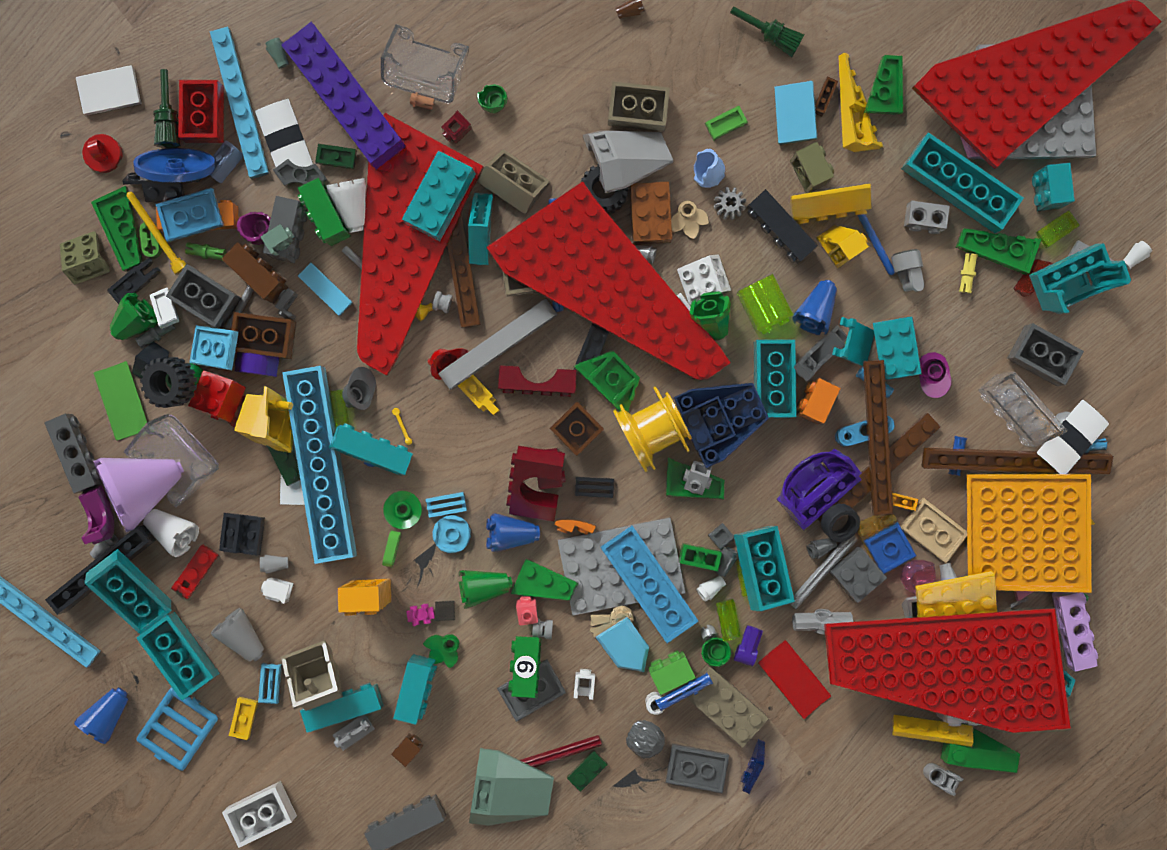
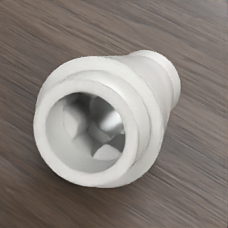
M1143 241L1135 243L1124 259L1127 268L1131 269L1150 257L1152 252L1150 246Z
M719 575L712 580L700 584L696 590L705 602L707 600L711 601L726 583Z

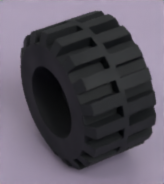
M597 164V167H590V170L584 173L581 182H584L593 197L607 213L613 214L615 210H619L628 195V187L615 191V194L610 198L601 199L593 193L594 184L600 181L599 164Z
M178 357L158 358L150 361V364H146L144 367L146 370L141 373L143 379H140V383L143 386L141 391L145 392L143 396L145 399H149L150 404H155V407L158 408L175 407L188 403L190 401L189 398L194 396L193 390L197 388L195 385L197 377L194 378L193 375L195 374L194 369L191 370V365L185 363L184 359H178ZM167 374L170 376L172 382V387L170 391L166 386Z

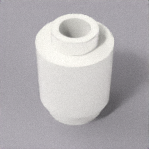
M651 692L645 700L647 710L654 715L663 712L660 711L657 704H652V701L663 697L658 692Z

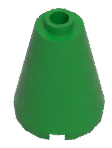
M461 570L458 573L459 576H462L459 588L462 603H465L464 609L509 592V588H512L511 576H507V573Z

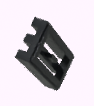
M576 477L575 496L613 498V478ZM579 482H610V486L579 485ZM579 489L610 490V493L579 492Z

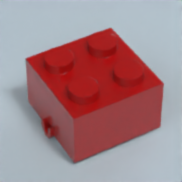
M203 370L197 388L194 391V396L191 398L188 406L210 415L215 420L221 419L231 423L246 387L228 378Z

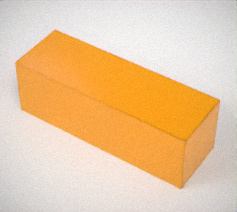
M892 493L893 506L916 511L918 499Z

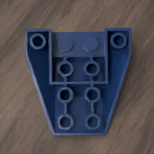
M753 383L691 389L674 397L678 412L692 437L693 446L705 468L725 460L769 419Z

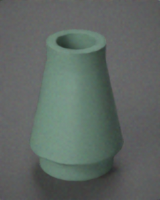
M280 38L267 41L265 43L267 46L266 50L278 68L288 66L286 52L281 45L283 41Z

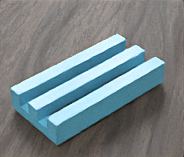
M464 492L426 499L429 518L467 511ZM461 497L459 501L431 506L433 501ZM462 504V508L436 513L432 511V509Z
M261 664L258 703H279L282 664ZM267 668L269 669L267 699H264ZM274 669H276L274 699H272Z

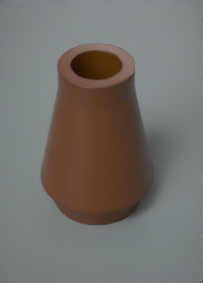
M628 0L615 8L619 19L641 15L645 11L641 0Z

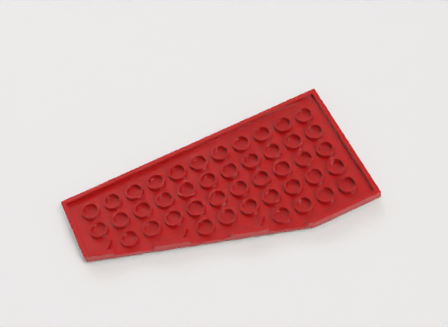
M1055 608L824 624L831 685L1011 733L1071 728Z

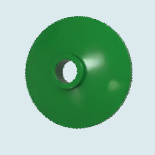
M397 491L386 499L383 513L386 521L391 526L397 529H407L419 521L422 514V506L420 500L413 493ZM402 506H405L407 508L406 513H402L400 511V508Z

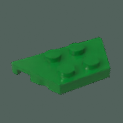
M614 351L573 366L618 411H621L620 404L623 405L627 412L629 411L640 377Z

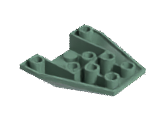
M480 748L469 823L490 826L548 815L554 777L499 750Z

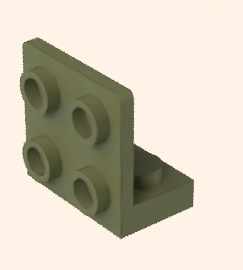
M95 231L60 243L62 271L74 285L110 272L108 264L100 256L98 235Z

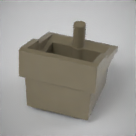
M325 640L281 657L294 710L302 707L307 711L342 697L338 666L333 659L332 649Z

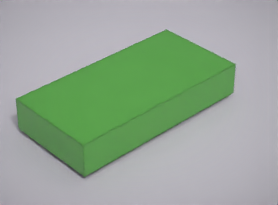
M737 106L705 122V126L714 141L746 125L748 121L740 106Z

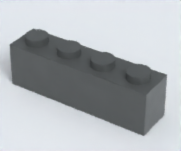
M427 795L420 799V803L416 805L411 803L405 806L400 813L396 814V812L387 815L385 820L381 822L376 820L370 823L364 835L371 850H386L443 822L446 818V813L437 795L432 797Z

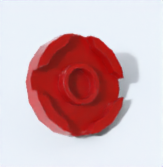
M96 134L90 137L85 142L82 150L86 165L100 173H109L115 170L120 159L122 160L123 157L119 142L106 134Z

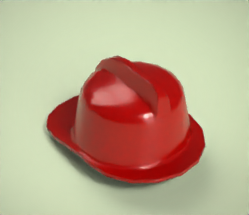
M463 348L452 350L438 349L435 351L431 358L428 359L432 377L442 380L439 373L469 351Z

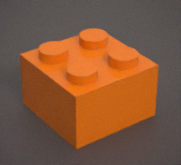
M820 378L808 382L804 390L806 395L797 404L796 410L798 412L796 415L817 425L824 424L841 388Z

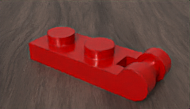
M202 544L171 589L175 592H180L183 594L182 597L188 600L219 554ZM185 581L190 583V586L188 588L183 586Z

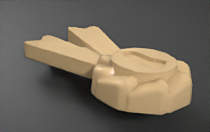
M618 606L612 610L610 615H591V626L594 627L590 628V631L593 633V637L598 636L626 617L633 623V612L626 606Z

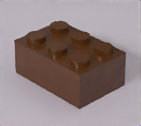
M237 242L222 260L260 297L274 304L281 292L289 288L285 284L287 280L274 270L271 271L273 267L266 260H263L261 257L258 258L259 253L249 247L246 243L242 245Z
M234 312L231 330L239 332L235 352L291 360L297 322L291 319Z

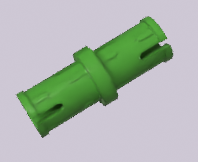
M187 242L185 246L193 248V250L185 249V254L201 256L202 259L213 258L223 261L222 258L224 256L218 254L227 253L226 249L210 247L209 244L198 245Z

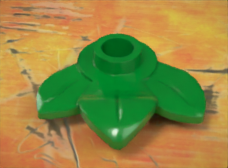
M432 635L424 641L423 645L431 649L429 658L435 659V664L444 661L446 666L451 668L457 663V650L460 643L455 635ZM450 640L453 641L454 644L452 646H448L446 642Z

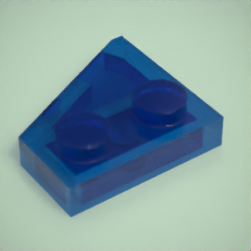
M759 739L749 760L747 770L743 772L740 780L743 783L742 791L750 794L764 767L765 742Z

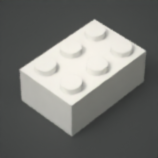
M281 781L229 805L222 812L238 848L292 823L297 816Z

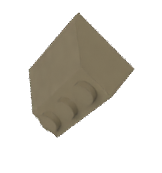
M504 149L486 164L478 181L486 189L492 191L524 214L534 206L550 182Z

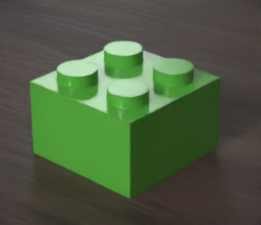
M673 651L668 654V658L664 660L657 659L650 663L651 666L648 667L660 695L696 678L683 651Z

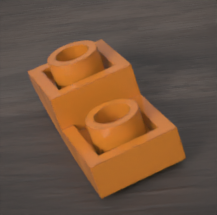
M575 519L556 520L554 524L558 526L557 530L566 534L568 531L572 532L574 527L577 526L578 531L588 535L589 532L593 533L596 525Z

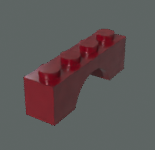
M500 365L498 389L503 390L502 393L514 394V390L522 391L524 395H533L534 391L541 392L542 396H552V393H560V397H571V394L576 392L577 370L557 369L554 376L548 381L534 383L522 375L520 367Z

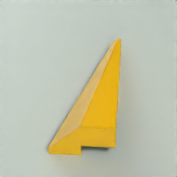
M843 53L838 56L843 148L852 152L880 149L883 147V144L877 141L875 136L877 128L871 125L870 113H864L867 102L861 86H857L853 78L856 73L855 70H850L849 54Z

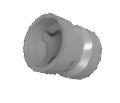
M538 619V623L533 624L532 637H544L545 639L552 640L553 620H546L544 622Z

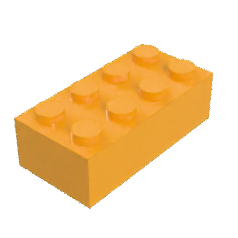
M391 579L352 580L338 588V612H344L345 616L357 615V613L365 611V615H374L391 602Z

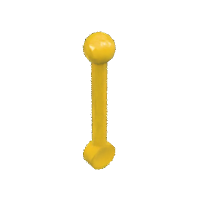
M394 408L392 413L396 415L405 437V444L411 445L412 439L409 438L401 420L400 410Z

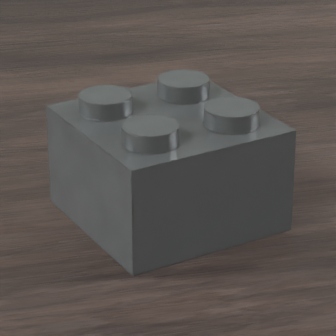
M860 547L852 550L829 572L856 603L860 602L887 579Z

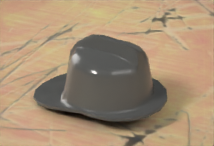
M357 367L351 373L348 384L342 391L347 408L353 407L359 410H366L370 406L376 387V380L368 368Z

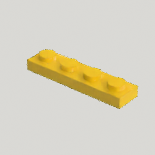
M900 715L893 716L892 735L970 747L973 745V726L971 725L949 726V723Z

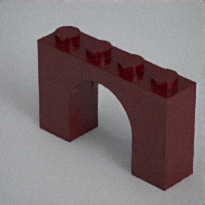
M518 445L517 453H513L511 465H514V467H511L509 479H513V481H509L508 492L511 495L508 494L506 506H510L509 514L555 521L559 495L535 491L528 487L524 481L533 477L561 481L565 453Z

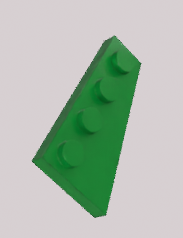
M127 186L91 201L124 272L142 263L132 205L126 196L129 192Z

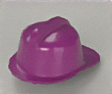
M936 352L927 353L920 359L922 374L919 375L921 387L927 396L940 398L951 387L949 365L943 355Z

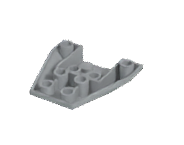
M597 131L583 134L588 151L593 150L599 164L600 181L605 193L625 189L673 163V158L661 132Z

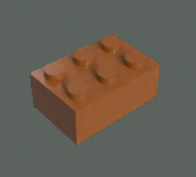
M669 182L634 183L630 185L633 244L671 243L672 225Z

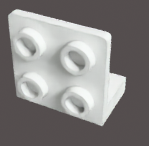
M709 255L677 269L689 304L695 299L699 301L703 293L717 291L726 293L731 291L719 255Z

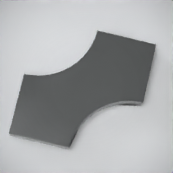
M287 159L273 169L284 186L291 183L306 184L316 178H320L323 183L327 180L316 164L301 167Z

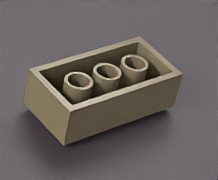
M707 664L696 678L708 673L713 684L699 690L698 694H692L686 698L741 747H744L769 718L717 670Z

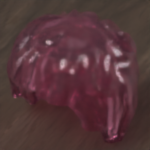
M912 560L908 562L901 572V582L905 589L916 594L915 586L936 582L934 562L926 560Z

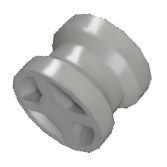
M437 291L432 309L436 311L440 309L448 314L453 295H443L442 292Z

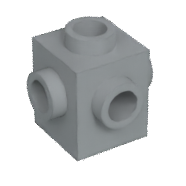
M693 461L691 469H686L683 481H686L684 489L703 495L705 488L709 489L712 478H710L712 467L705 468L703 463Z

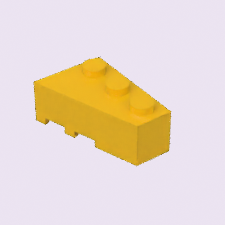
M837 225L832 226L816 237L837 269L869 247L867 245L868 240L863 233L860 234L858 230Z

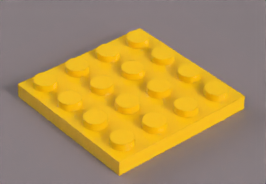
M992 571L915 586L918 617L997 612L995 574Z

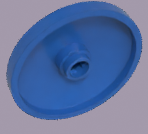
M188 148L152 150L140 154L133 161L134 171L138 176L159 182L197 180L212 174L215 170V159L212 155L204 151Z

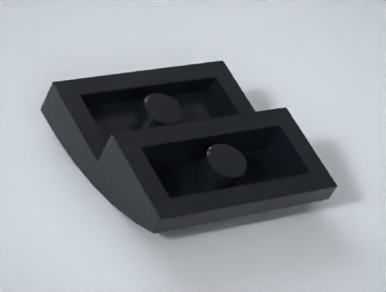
M224 513L219 551L255 556L261 555L265 517Z

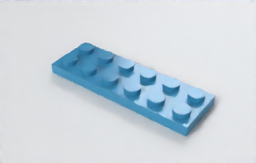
M632 525L600 547L666 643L699 622Z

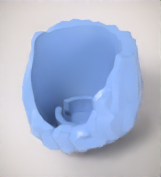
M706 149L698 152L697 160L694 164V180L704 188L717 186L725 177L724 162L714 150Z

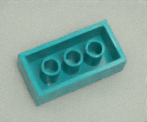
M438 151L402 218L405 224L441 241L476 175L474 169Z
M795 340L754 341V386L768 417H796Z
M766 526L734 534L750 610L764 611L795 602L778 526Z
M118 549L86 573L85 585L140 635L171 612V599Z
M176 612L166 615L136 638L182 701L220 674Z

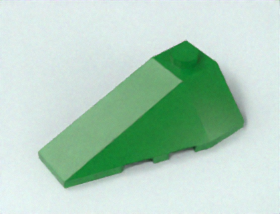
M973 728L972 747L943 743L940 758L947 764L1017 773L1020 753Z

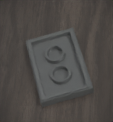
M548 659L540 662L537 698L511 696L512 692H508L509 681L497 687L516 722L566 693Z
M672 743L665 782L723 793L729 754Z

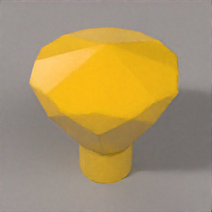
M433 304L420 305L415 317L420 322L424 320L427 314L433 310Z

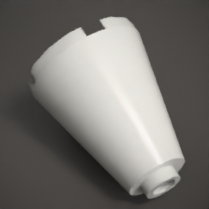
M152 509L143 521V524L159 543L174 557H179L191 548L188 546L191 540L195 542L199 534V527L195 523L158 509Z

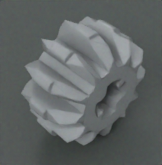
M729 187L725 188V193L720 190L718 192L720 197L714 198V201L717 202L714 205V209H720L717 215L719 216L724 213L723 219L725 220L728 215H730L731 220L735 219V215L740 217L742 215L741 211L746 209L742 205L746 202V199H740L743 192L736 194L737 188L735 187L732 192H730ZM730 201H733V202H734L733 205H730V206H727V205H726L727 202H730Z

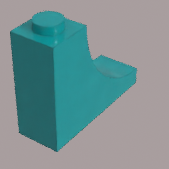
M474 193L468 224L469 264H489L490 253L486 247L490 245L493 194Z

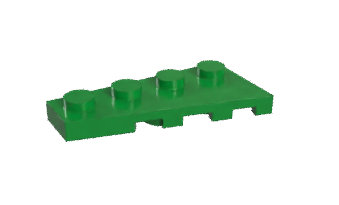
M964 228L961 230L955 248L970 254H976L978 257L1028 275L1041 239L1008 236L1002 233L993 234L987 231Z

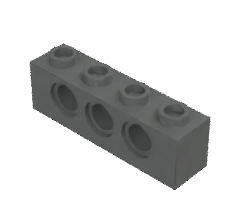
M65 413L44 422L73 493H83L86 490L101 485V479L93 463L94 456L88 451L86 446L87 440L79 429L80 423L77 417L73 414ZM67 431L70 432V438L68 440L65 437ZM75 448L78 451V455L76 457L73 456V450ZM81 466L85 468L84 475L80 473Z

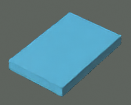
M807 81L774 87L778 144L817 139L814 82Z
M196 325L190 363L232 370L239 332Z

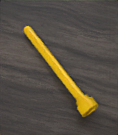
M128 192L127 198L170 259L172 271L175 275L180 273L185 267L186 262L176 256L135 194Z

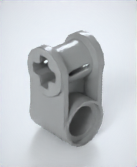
M934 763L927 764L923 769L926 779L953 796L956 795L955 791L960 781L963 782L964 780L954 772ZM938 771L937 776L931 778L932 773Z

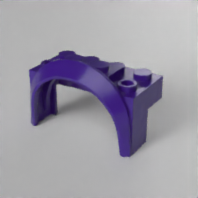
M836 449L830 452L814 454L801 461L788 474L777 501L802 530H805L861 481L859 477L861 472L851 458ZM821 462H823V463L826 465V467L829 469V473H828V471L824 468V466L821 464ZM827 477V479L824 480L818 487H816L810 494L804 497L814 485H816L818 482Z

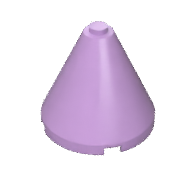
M99 458L93 461L107 495L126 532L137 527L182 477L181 473L184 472L180 462H175L174 459Z

